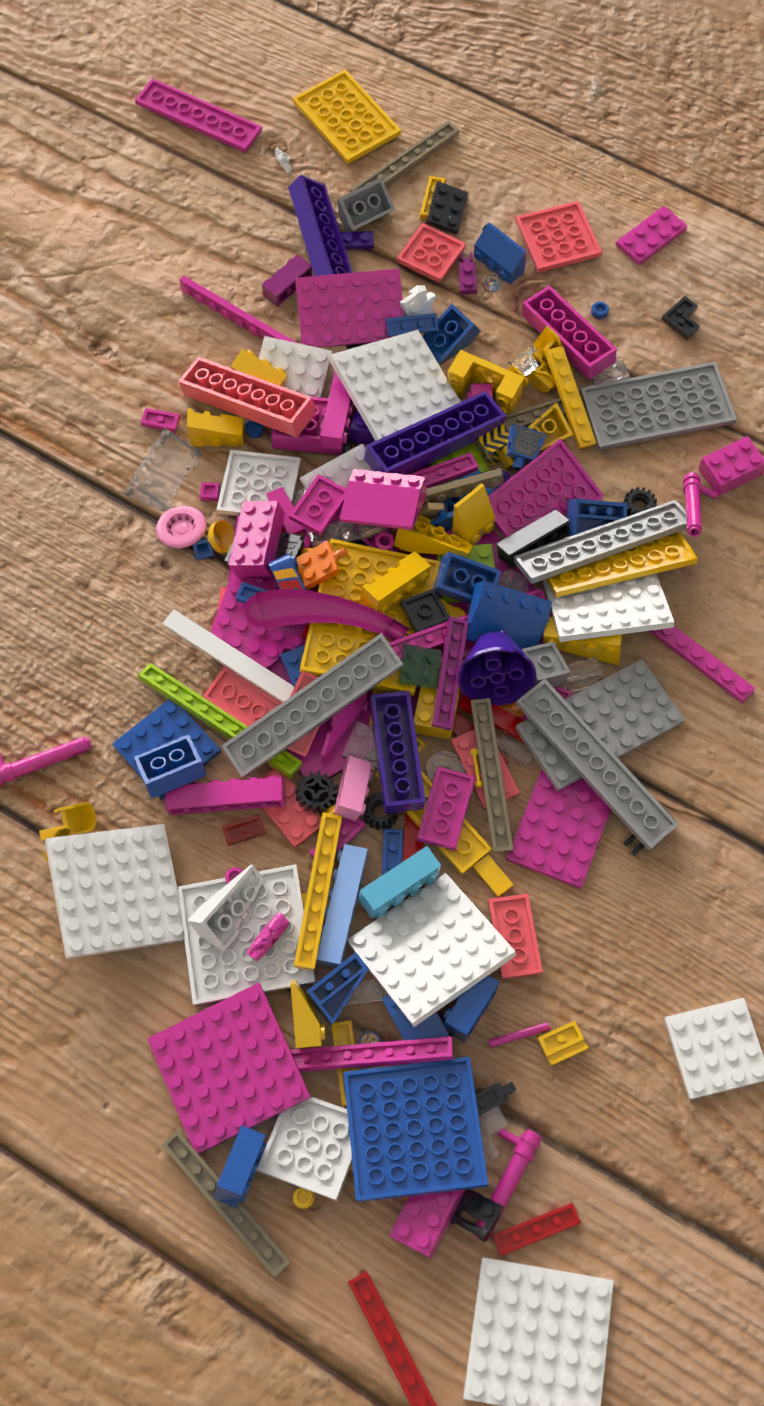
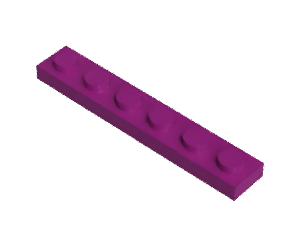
M451 616L448 619L431 727L448 731L453 727L459 687L458 672L463 661L469 622L467 620Z

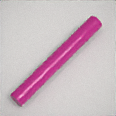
M548 1022L489 1039V1045L492 1048L550 1030Z

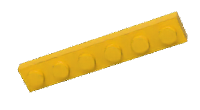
M561 346L548 349L545 355L577 448L580 450L593 447L597 443L564 348Z

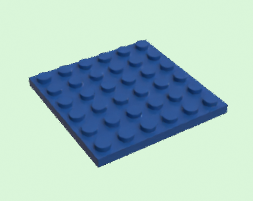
M470 1057L343 1072L357 1203L488 1187Z

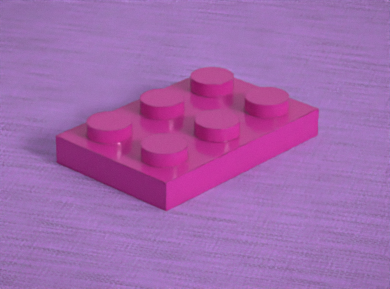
M318 474L289 514V519L321 536L343 505L346 488Z

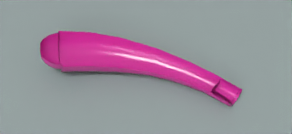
M276 589L256 592V595L250 597L243 607L247 622L254 627L265 628V630L301 623H340L357 626L379 634L382 633L393 641L403 638L409 630V627L378 611L376 613V610L339 596L309 590Z

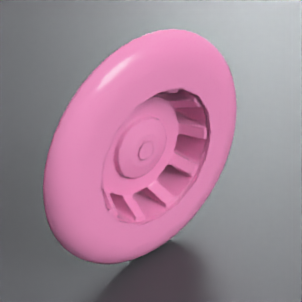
M178 506L169 509L159 518L156 533L159 540L166 546L185 548L195 544L202 538L206 531L207 523L204 515L198 509L191 506Z

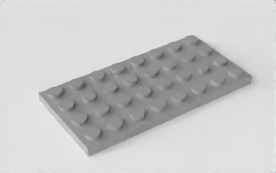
M716 361L582 387L580 389L599 450L734 424L737 421Z
M643 659L565 699L617 758L628 754L685 722V718ZM529 719L516 725V731L557 792L582 779L579 773Z

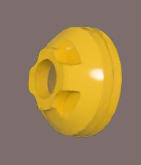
M224 520L216 521L209 528L208 542L218 553H228L233 543L235 532L228 522ZM214 535L217 537L218 543H216Z

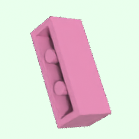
M349 756L343 767L333 814L356 821L359 815L364 814L366 808L364 798H367L370 789L367 787V784L373 775V771L370 770L371 762Z

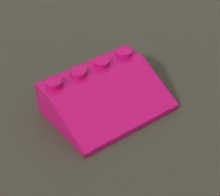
M312 397L317 412L297 438L272 429V449L342 455V450L320 448V433L329 398Z
M354 469L348 481L340 522L413 530L427 495L425 477Z

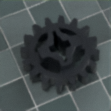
M320 771L316 775L310 772L309 777L303 775V781H297L298 787H295V793H297L296 800H300V807L306 806L305 811L311 808L313 813H316L317 809L323 813L325 807L328 809L331 807V804L336 803L338 791H336L337 784H333V778L327 779V773L320 776Z

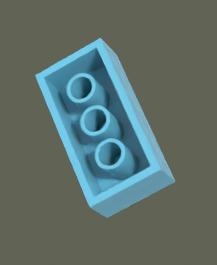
M426 846L361 889L358 901L371 919L375 917L379 919L388 913V908L392 906L396 908L405 901V897L408 895L412 897L420 892V887L427 884L429 886L434 883L439 875L441 864L428 846Z

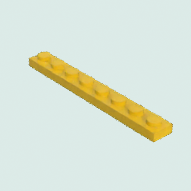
M323 812L321 816L293 966L296 968L311 971L315 969L342 820L340 815Z

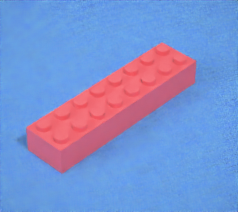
M198 357L178 381L184 396L296 438L317 412L312 397Z

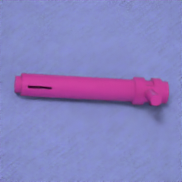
M690 472L683 478L687 533L692 537H697L702 532L700 493L713 499L717 497L718 493L702 486L700 476L695 472Z
M89 737L75 739L13 763L8 762L4 764L0 753V786L4 785V782L15 781L20 776L90 751L89 749L93 747Z
M500 1128L497 1134L499 1137L516 1145L513 1150L514 1154L490 1198L502 1205L504 1209L529 1162L533 1161L535 1150H538L541 1145L542 1137L529 1129L522 1133L520 1138L503 1128ZM479 1220L476 1225L483 1228L486 1222Z

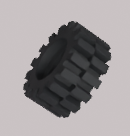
M636 487V490L632 488L630 492H627L623 502L628 503L627 517L656 507L657 498H655V494H651L649 489L646 492L644 487H642V490L639 487ZM642 501L647 507L645 509H638L633 506V502Z
M379 792V795L374 793L373 797L369 796L367 798V801L364 803L366 808L363 814L366 824H370L372 829L376 827L378 831L379 828H382L384 831L386 827L390 829L392 824L395 825L399 812L388 813L384 818H378L373 813L376 806L383 805L381 792Z

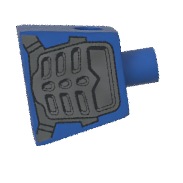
M514 423L509 428L506 453L508 457L514 459L512 468L521 470L524 468L525 462L530 463L534 460L547 434Z

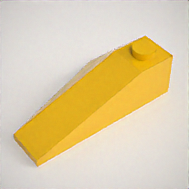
M418 515L413 530L398 529L393 545L402 551L438 555L452 552L463 557H468L473 547L472 544L459 536L447 534L442 526L437 528L430 524L431 520L421 515Z

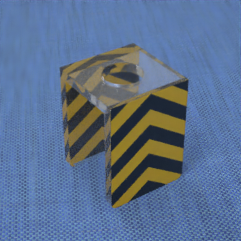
M503 424L477 438L476 448L490 467L501 461L498 453L508 444L509 430Z

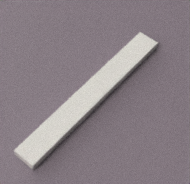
M173 610L162 623L165 628L281 703L290 698L294 689L293 685L178 611Z

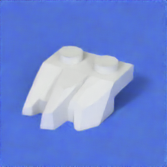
M416 286L409 291L408 297L400 301L404 316L432 314L434 308L431 305L437 296L431 292L427 293L425 286Z

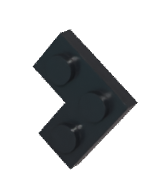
M684 296L662 316L661 320L688 340L700 327V325L689 318L697 310L698 305Z

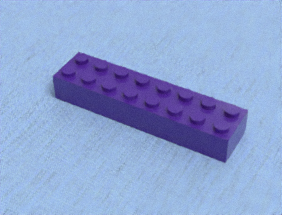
M300 174L288 189L314 276L353 273L326 185Z
M484 391L366 445L364 459L375 472L406 475L477 442V438L502 424L504 425L506 415L487 391Z

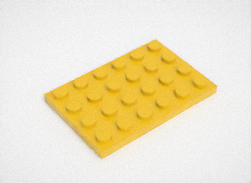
M346 69L293 98V104L347 164L401 135V129Z

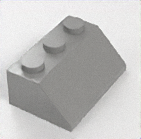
M382 178L337 199L339 218L346 232L353 231L395 210Z

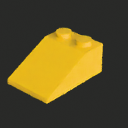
M481 483L454 505L452 534L474 545L481 539V536L493 530L495 515L485 486Z
M293 979L291 981V996L296 1048L321 1046L322 1040H325L326 1037L325 1024L320 1023V1018L297 980Z

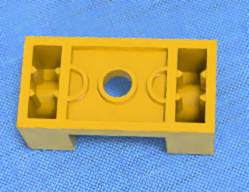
M462 350L459 351L447 375V381L451 384L456 395L463 398L471 382L475 384H492V392L496 393L495 403L505 415L514 412L522 398L523 376Z

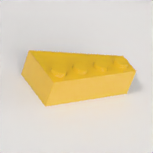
M555 403L528 427L547 434L538 453L546 450L558 439L561 438L564 441L573 435L558 403ZM506 446L498 455L505 469L513 466L514 459L506 455Z
M414 551L400 560L395 569L392 566L388 568L383 577L378 575L373 578L371 585L368 583L364 584L359 604L376 610V613L378 611L386 614L393 604H399L404 595L412 593L417 584L423 583L429 578L431 565Z
M549 617L543 635L544 644L554 641L558 650L619 666L623 634L560 642L553 617Z

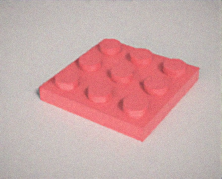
M422 223L397 257V263L441 283L460 257V254L465 250L466 243Z

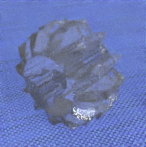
M510 569L509 571L505 570L501 574L497 585L527 593L529 580L525 579V575H521L519 570L515 572L513 569Z

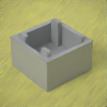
M554 641L522 649L532 660L536 668L537 679L534 687L544 679L552 687L561 686L565 683L571 672Z

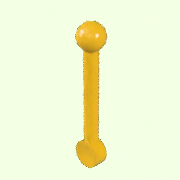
M474 748L470 754L474 760L477 780L475 785L477 788H481L483 783L480 780L478 751Z

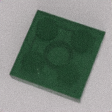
M404 644L401 657L404 666L400 668L399 683L437 689L442 650Z

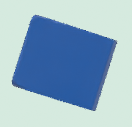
M208 538L193 544L196 560L214 556L213 548L208 542Z

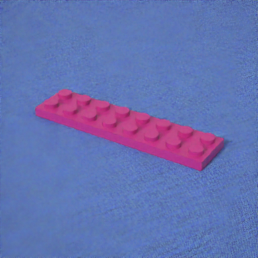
M153 78L135 99V103L138 106L244 153L248 151L262 132L261 125Z

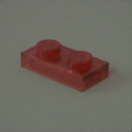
M260 814L222 826L228 846L266 834Z

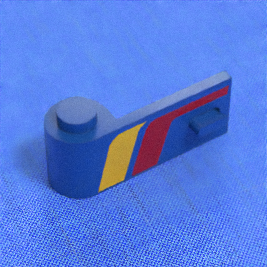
M288 553L268 563L280 589L306 590L295 568L299 565L294 555L290 557Z

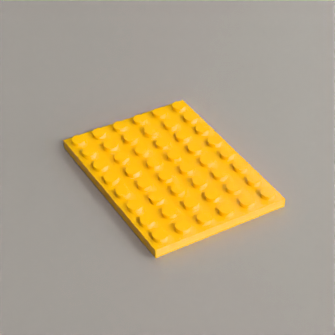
M330 538L334 552L345 547L348 555L339 559L338 566L341 573L320 583L318 592L339 596L359 604L362 586L366 583L371 585L373 578L378 575L383 577L386 570L391 566L395 569L397 563L408 555ZM423 558L431 565L430 576L425 582L417 584L412 593L404 595L402 600L433 589L440 561ZM393 604L385 615L409 627L404 637L414 634L415 632L400 605ZM310 623L299 672L303 671L315 676H321L374 639L379 633L340 623ZM385 637L386 640L388 641V643L393 641V640H391V639ZM422 653L401 660L404 666L373 688L392 692L410 691V695L414 696Z

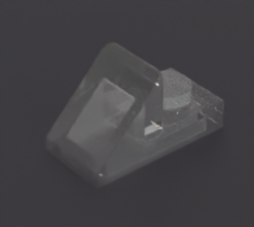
M531 345L508 362L509 365H514L527 376L538 367L537 362L532 356L536 349Z

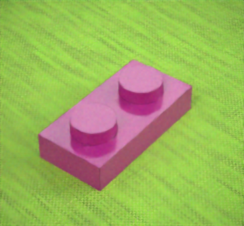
M145 408L140 423L142 427L176 433L180 415Z

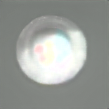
M496 275L486 276L483 281L484 289L488 292L498 291L500 288L499 277Z

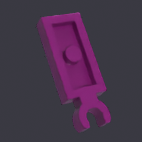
M463 253L460 254L461 263L458 264L460 295L477 294L476 263L472 262V253H470L469 258H464Z

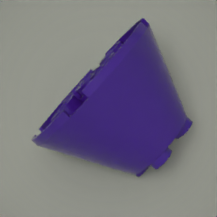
M503 630L479 635L477 642L458 672L459 687L469 699L490 698L491 705L497 706L511 704L519 700L531 687H534L537 679L536 668L532 660L508 633Z

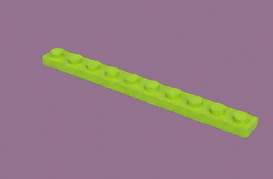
M151 663L138 674L139 680L229 739H232L248 727ZM285 750L267 762L268 765L290 779L302 767V761Z

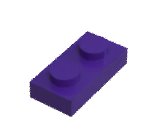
M373 231L340 232L346 250L374 249Z

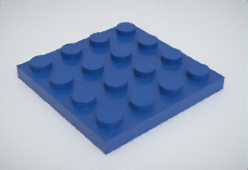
M169 699L112 743L113 747L142 780L143 778L134 757L185 735H190L203 767L221 753V749L182 707ZM165 793L157 797L162 800L165 798Z

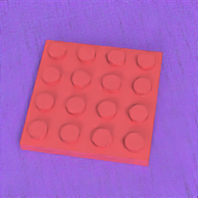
M579 201L517 216L515 219L537 273L601 257L602 255L600 246Z

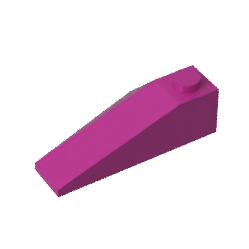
M367 692L332 716L331 728L333 729L327 732L321 752V762L326 763L360 721L364 711H368L370 701L368 700Z

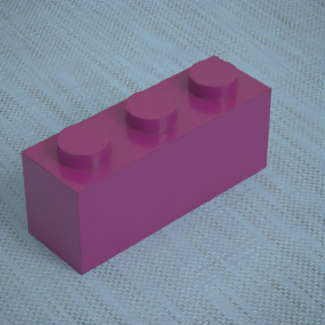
M298 254L289 259L271 278L264 281L262 284L263 296L277 307L280 306L296 291L295 278L313 276L312 265Z

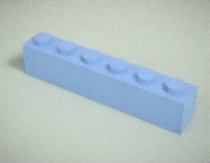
M344 844L343 850H339L337 861L340 864L338 869H334L332 880L335 881L334 888L330 887L328 899H330L329 907L326 906L324 919L326 921L325 925L322 926L321 941L317 952L316 961L319 965L336 968L343 962L368 857V849Z

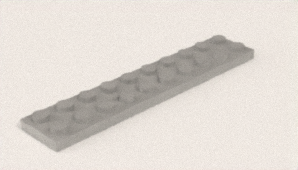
M676 500L516 555L514 556V563L530 583L533 584L687 529L686 510Z
M381 633L222 745V748L240 776L245 778L398 671L404 664Z
M546 679L542 680L516 701L515 704L648 851L679 825Z

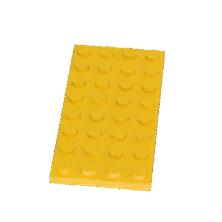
M679 531L547 578L546 581L557 598L697 564L698 558Z

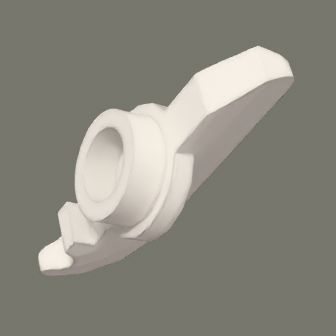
M276 147V159L286 173L290 174V157Z

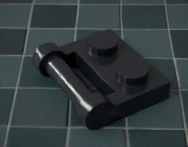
M466 1189L456 1211L451 1217L450 1224H456L477 1235L479 1240L486 1242L504 1207L472 1189ZM464 1211L486 1222V1224L481 1228L460 1216Z

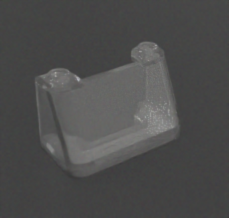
M164 428L146 453L125 487L123 494L160 511L170 510L175 503L173 501L174 494L188 471L192 467L195 469L199 464L200 459L198 457L201 452Z

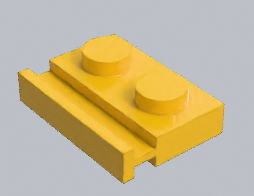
M576 1021L537 1038L550 1067L589 1049Z

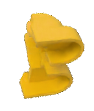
M546 326L531 347H528L524 352V355L531 361H539L541 364L539 368L532 365L523 355L520 356L514 365L510 366L509 371L524 377L523 388L530 382L541 392H548L556 387L545 352L548 349L562 346L559 335L549 326Z
M83 802L57 808L54 812H61L63 825L40 830V841L46 840V838L77 835L93 831L96 827V813L93 806L89 802ZM47 851L43 852L45 862H48Z

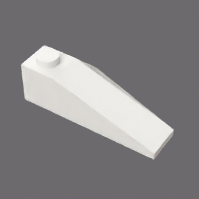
M250 865L201 905L189 918L188 922L201 937L224 952L238 936V928L242 920H245L248 915L246 913L250 903L255 900L264 881L263 877L254 865Z

